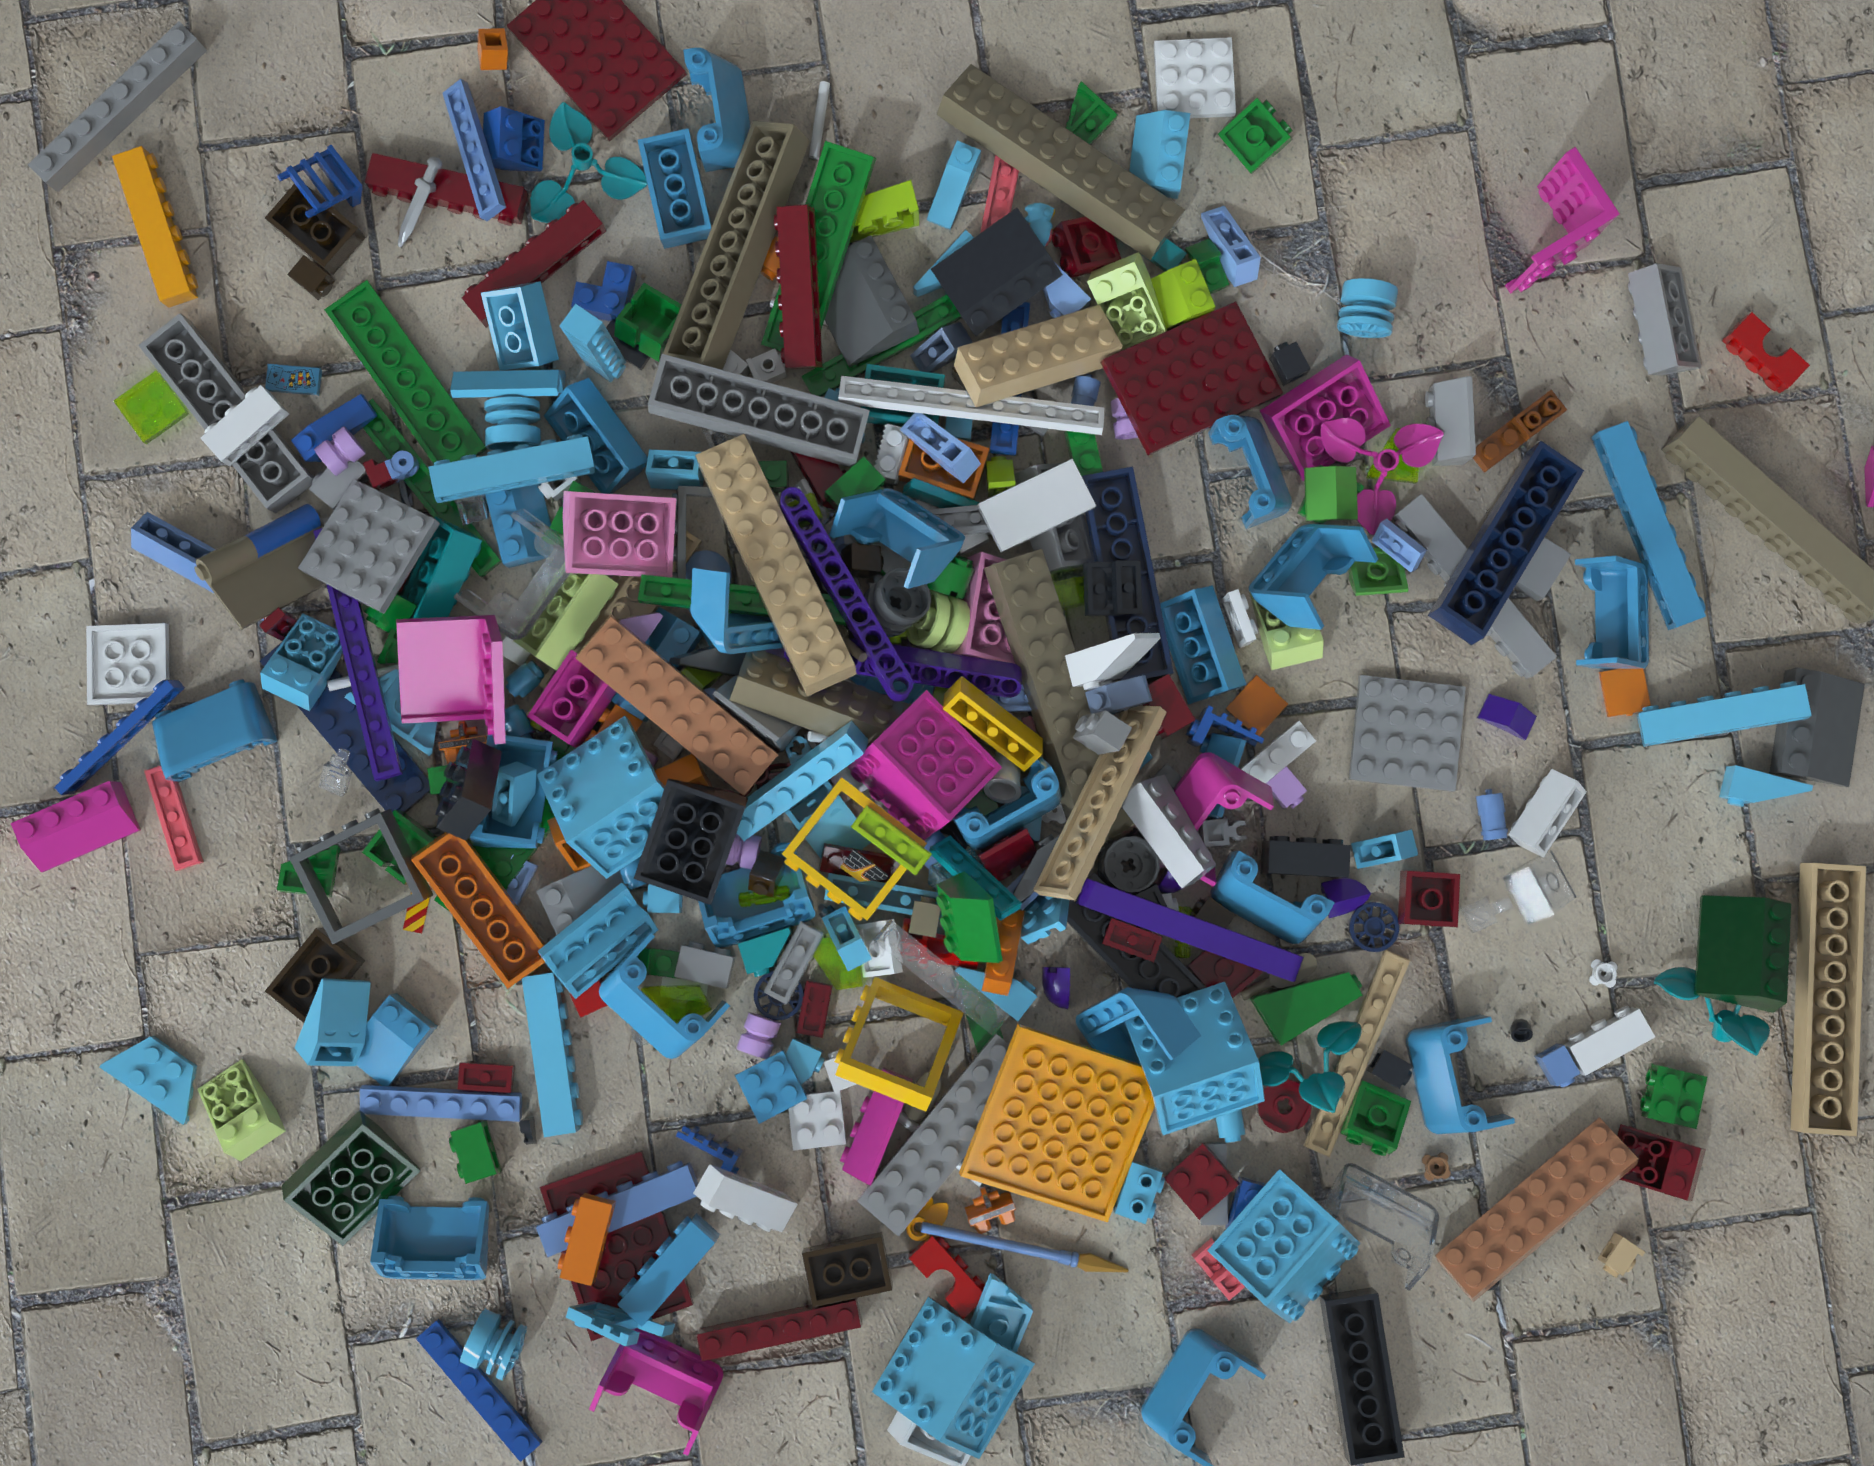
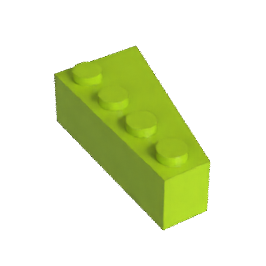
M909 180L865 195L849 243L860 241L870 235L876 237L919 226V208L912 181Z

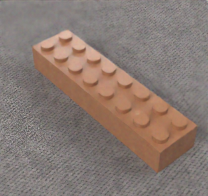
M610 614L576 655V659L743 796L778 756L774 748L613 615Z
M1599 1117L1435 1255L1436 1260L1470 1300L1475 1302L1634 1168L1638 1163L1637 1156Z

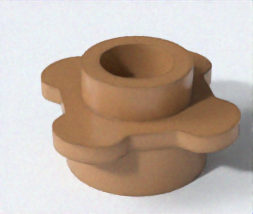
M1440 1152L1435 1156L1426 1154L1422 1157V1163L1425 1164V1179L1433 1181L1434 1178L1447 1179L1450 1176L1451 1172L1447 1163V1154ZM1435 1164H1438V1169H1434Z

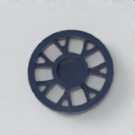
M1370 902L1363 904L1353 912L1350 918V936L1354 943L1363 950L1369 952L1384 951L1392 946L1398 937V918L1391 908L1382 903ZM1373 906L1381 907L1378 917L1372 916ZM1362 910L1368 915L1365 921L1358 916ZM1390 914L1393 921L1385 924L1382 918ZM1354 924H1363V931L1354 932ZM1385 928L1394 931L1391 939L1383 935ZM1364 934L1370 937L1366 945L1359 942ZM1380 937L1383 946L1375 948L1374 938Z
M774 971L763 975L757 982L754 989V1002L757 1009L765 1017L772 1020H785L792 1017L800 1009L804 996L803 987L799 982V990H795V992H799V1001L790 1000L789 1004L794 1010L786 1014L782 1007L785 1003L759 989L763 981L768 984L769 981L766 978H771ZM768 996L770 1003L761 1007L758 998ZM772 1004L779 1006L777 1016L769 1014Z

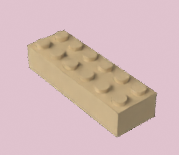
M1096 305L960 346L957 350L954 367L975 407H979L1101 369L1103 367L1100 362L1111 355L1121 352L1123 345L1101 306Z

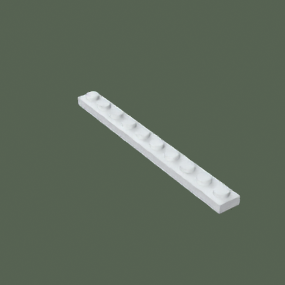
M841 376L838 402L849 405L1102 435L1104 407L1013 396L975 407L968 392L964 390Z

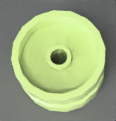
M929 589L931 596L930 608L920 620L907 629L908 639L913 645L952 654L963 643L968 632L970 609L967 602L961 598H956L952 595L946 596Z

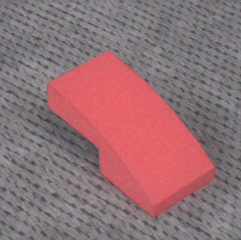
M1210 1238L1192 1254V1257L1225 1297L1231 1300L1245 1286L1207 1251L1215 1242Z

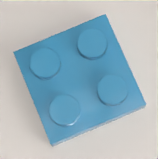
M784 1050L735 1075L759 1124L808 1099Z

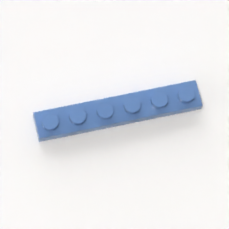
M459 79L442 94L481 219L488 221L505 209L506 205L468 82Z
M362 1085L360 1088V1111L371 1115L520 1122L522 1118V1093Z

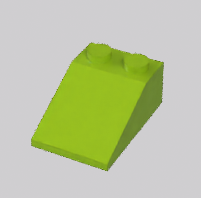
M1196 259L1171 268L1151 279L1167 331L1214 311L1216 307Z

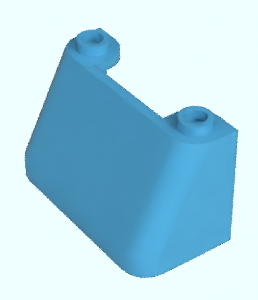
M703 48L684 49L685 64L689 70L692 85L699 84L705 89L707 96L712 95L716 123L702 126L697 133L698 149L705 172L735 168L751 127L742 72L737 65Z
M1228 415L1217 419L1208 432L1212 445L1223 444L1228 447L1229 453L1242 448L1258 488L1249 497V511L1241 517L1245 529L1286 514L1292 505L1291 495L1261 421L1255 417Z
M244 679L237 680L229 684L230 688L173 712L166 710L155 715L156 719L152 721L161 768L166 780L184 781L192 777L191 772L197 773L200 771V768L243 750H252L254 746L262 743L264 746L278 741L255 683H245Z
M488 735L486 744L502 751L499 768L517 761L537 769L536 789L534 797L515 826L511 827L492 819L491 809L470 835L473 846L537 848L538 843L543 844L545 828H541L546 798L537 774L557 761L558 751L553 750V742L505 735L506 744H494L493 736Z
M1041 756L1030 766L1028 777L1023 779L1029 791L1022 794L1019 799L1006 803L985 816L980 813L977 806L973 808L963 807L953 818L970 848L974 850L985 849L1059 806L1062 795L1058 778L1051 765Z
M791 842L777 844L770 853L784 857L786 860L782 853ZM785 864L784 875L774 897L759 895L754 891L748 890L751 869L740 868L722 874L712 904L709 905L698 901L705 930L713 944L719 948L729 947L799 925L800 921L805 923L815 917V909L803 870L799 868L796 872Z
M1231 851L1216 877V884L1214 887H1211L1210 891L1211 898L1230 912L1291 944L1303 942L1328 916L1335 903L1324 896L1315 894L1308 896L1301 903L1294 901L1291 904L1254 884L1253 881L1258 872L1257 863L1253 858L1241 851Z
M389 1196L388 1199H379L370 1263L380 1276L391 1279L483 1280L486 1278L489 1204L482 1198L472 1197L464 1202L462 1207H413L400 1196Z

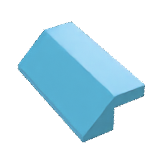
M563 370L453 372L450 391L452 398L558 396L564 390L566 373Z
M621 882L539 949L538 953L576 999L620 963L648 932L655 934L658 928L649 914L636 903L628 888Z

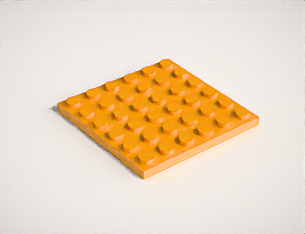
M1017 1024L960 1168V1176L1108 1222L1155 1106L1152 1092L1141 1064Z

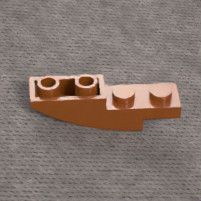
M1551 389L1476 446V455L1473 459L1485 473L1566 412L1567 408Z

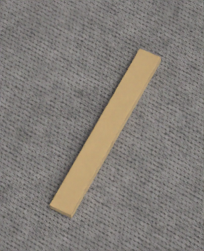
M1388 950L1383 951L1354 1021L1362 1027L1360 1039L1352 1050L1340 1055L1334 1070L1345 1081L1344 1092L1338 1101L1335 1113L1318 1109L1303 1146L1330 1157L1409 965V959Z

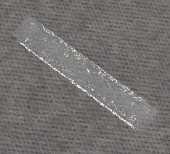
M891 919L873 939L992 1036L1010 1016Z

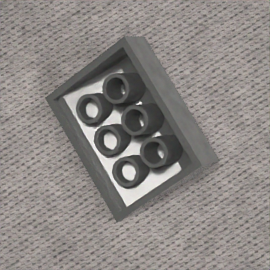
M871 235L848 246L825 317V322L849 368L920 334L917 320Z
M1798 667L1785 670L1783 683L1797 681V685L1805 684L1812 716L1808 719L1776 725L1769 774L1849 787L1865 684L1825 672Z

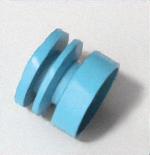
M1358 278L1345 281L1340 301L1346 307L1339 310L1338 315L1340 318L1337 321V329L1345 334L1363 338H1384L1390 336L1393 330L1391 323L1394 321V315L1389 310L1396 307L1398 288L1389 282L1376 279Z
M518 396L492 398L484 402V409L489 412L485 415V421L496 424L485 429V447L487 449H501L503 452L513 451L514 447L527 444L530 447L540 445L541 430L536 426L530 425L541 420L540 414L536 413L540 410V402L538 400Z
M484 1309L469 1335L460 1362L478 1369L484 1359L488 1360L486 1374L491 1375L496 1366L499 1365L496 1378L503 1381L508 1372L515 1366L521 1354L527 1327L520 1324L513 1335L512 1331L515 1321L510 1320L503 1330L499 1329L502 1316Z

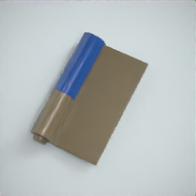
M305 504L196 560L197 566L194 569L197 576L202 581H206L241 630L269 616L278 607L282 609L326 585L298 569L315 541L313 531L320 529L321 521L319 515L310 504Z

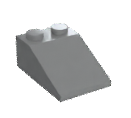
M590 866L549 884L536 892L556 935H558L621 882L624 884L620 871L606 879L593 866Z

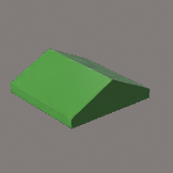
M1326 466L1304 468L1306 521L1358 520L1356 467Z
M1379 547L1373 548L1378 557L1376 563L1355 561L1348 570L1349 582L1355 596L1402 593L1409 590L1404 567Z

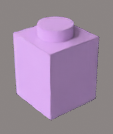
M1287 766L1266 783L1272 787L1273 798L1283 809L1288 806L1292 809L1304 800L1302 795L1307 791Z

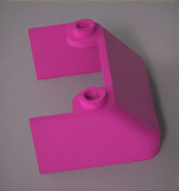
M1213 753L1200 754L1174 788L1175 794L1196 830L1200 828L1217 803L1227 809H1236L1242 806L1247 798H1250L1269 810H1272L1274 807L1271 786ZM1215 867L1200 878V880L1213 887L1216 884Z
M638 1328L631 1329L640 1332L637 1344L630 1346L619 1344L598 1385L589 1410L595 1411L604 1391L615 1396H622L629 1391L632 1384L680 1406L677 1413L678 1423L683 1428L692 1432L683 1454L688 1456L721 1384L723 1370L718 1364L710 1360L702 1361L701 1356L652 1333Z

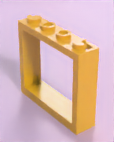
M841 777L782 855L786 857L784 863L797 872L800 868L808 875L805 879L816 888L820 885L825 887L829 891L827 896L838 905L842 901L850 907L847 912L859 921L862 918L868 921L907 869L900 864L870 905L864 908L794 853L841 792L845 793L863 808L868 805L922 847H925L927 843Z
M874 977L871 987L865 985L860 1000L864 1001L863 1006L857 1005L853 1014L852 1021L856 1022L854 1028L848 1027L843 1042L847 1043L845 1050L840 1048L834 1062L838 1063L839 1066L835 1075L927 1111L964 1012ZM875 998L946 1026L924 1087L851 1058Z

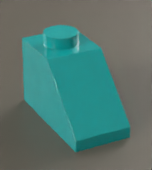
M791 927L738 943L747 974L754 973V976L758 977L770 973L769 967L775 966L792 933Z

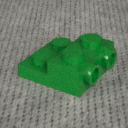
M1256 98L1218 133L1219 137L1250 174H1253L1270 157H1274L1293 140L1289 135L1293 130L1284 119L1279 122L1273 114L1276 110L1267 99L1262 102Z
M1652 1064L1645 1077L1647 1090L1640 1101L1641 1116L1697 1129L1707 1077Z
M1362 1080L1340 1133L1347 1136L1346 1141L1351 1144L1361 1145L1364 1143L1371 1146V1152L1380 1156L1390 1155L1397 1150L1411 1101Z

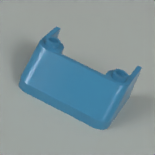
M887 488L841 498L829 534L832 538L851 534L857 542L866 545L879 541L912 563L904 587L907 589L934 582L960 551L965 540L963 533L899 491Z
M1306 524L1296 529L1250 584L1249 592L1255 601L1287 626L1322 630L1324 624L1309 598L1311 593L1327 574L1342 575L1350 569L1355 561L1376 563L1378 557L1361 526Z
M1619 556L1575 559V565L1586 568L1583 574L1584 583L1591 590L1595 591L1596 642L1589 644L1584 652L1585 659L1576 660V665L1601 669L1646 668L1649 663L1648 573L1645 565Z
M702 568L692 569L691 615L719 652L737 654L784 648L770 617L728 613L730 572Z
M648 932L600 984L599 995L611 1009L664 1057L674 1059L681 1056L702 1038L730 1005L722 1000L706 1019L696 1013H690L685 1015L678 1023L674 1022L637 988L644 981L647 974L644 963L637 958V955L655 937L652 933Z
M1127 987L1090 1006L1076 1016L1077 1027L1093 1049L1140 1064V1061L1124 1022L1136 1015L1141 1017L1170 1060L1174 1059L1201 1037V1034L1180 1006L1178 999L1167 993Z
M1479 1014L1412 1029L1406 1036V1047L1410 1064L1413 1065L1412 1073L1424 1125L1435 1134L1478 1132L1515 1123V1119L1506 1114L1486 1117L1481 1107L1474 1104L1462 1106L1450 1053L1459 1052L1466 1047L1468 1042L1467 1027L1492 1022L1490 1016Z
M1198 1328L1190 1329L1183 1336L1142 1405V1418L1151 1429L1175 1449L1203 1466H1213L1208 1454L1193 1445L1196 1434L1193 1427L1183 1420L1184 1416L1210 1373L1220 1379H1229L1242 1366L1263 1380L1266 1374L1261 1366Z

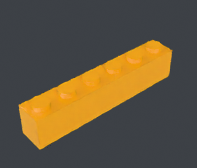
M139 146L113 155L112 158L159 301L170 308L198 298L195 290L198 288V283L193 273L189 271L190 259L186 250L181 247L182 235L178 226L173 223L174 210L170 202L165 199L164 193L167 190L162 178L157 175L156 169L159 166L154 154Z

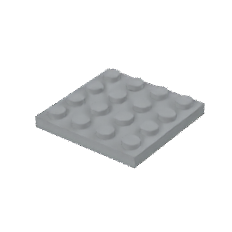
M353 479L298 569L385 614L440 523L436 519Z
M1360 675L1348 780L1451 792L1456 791L1466 687Z

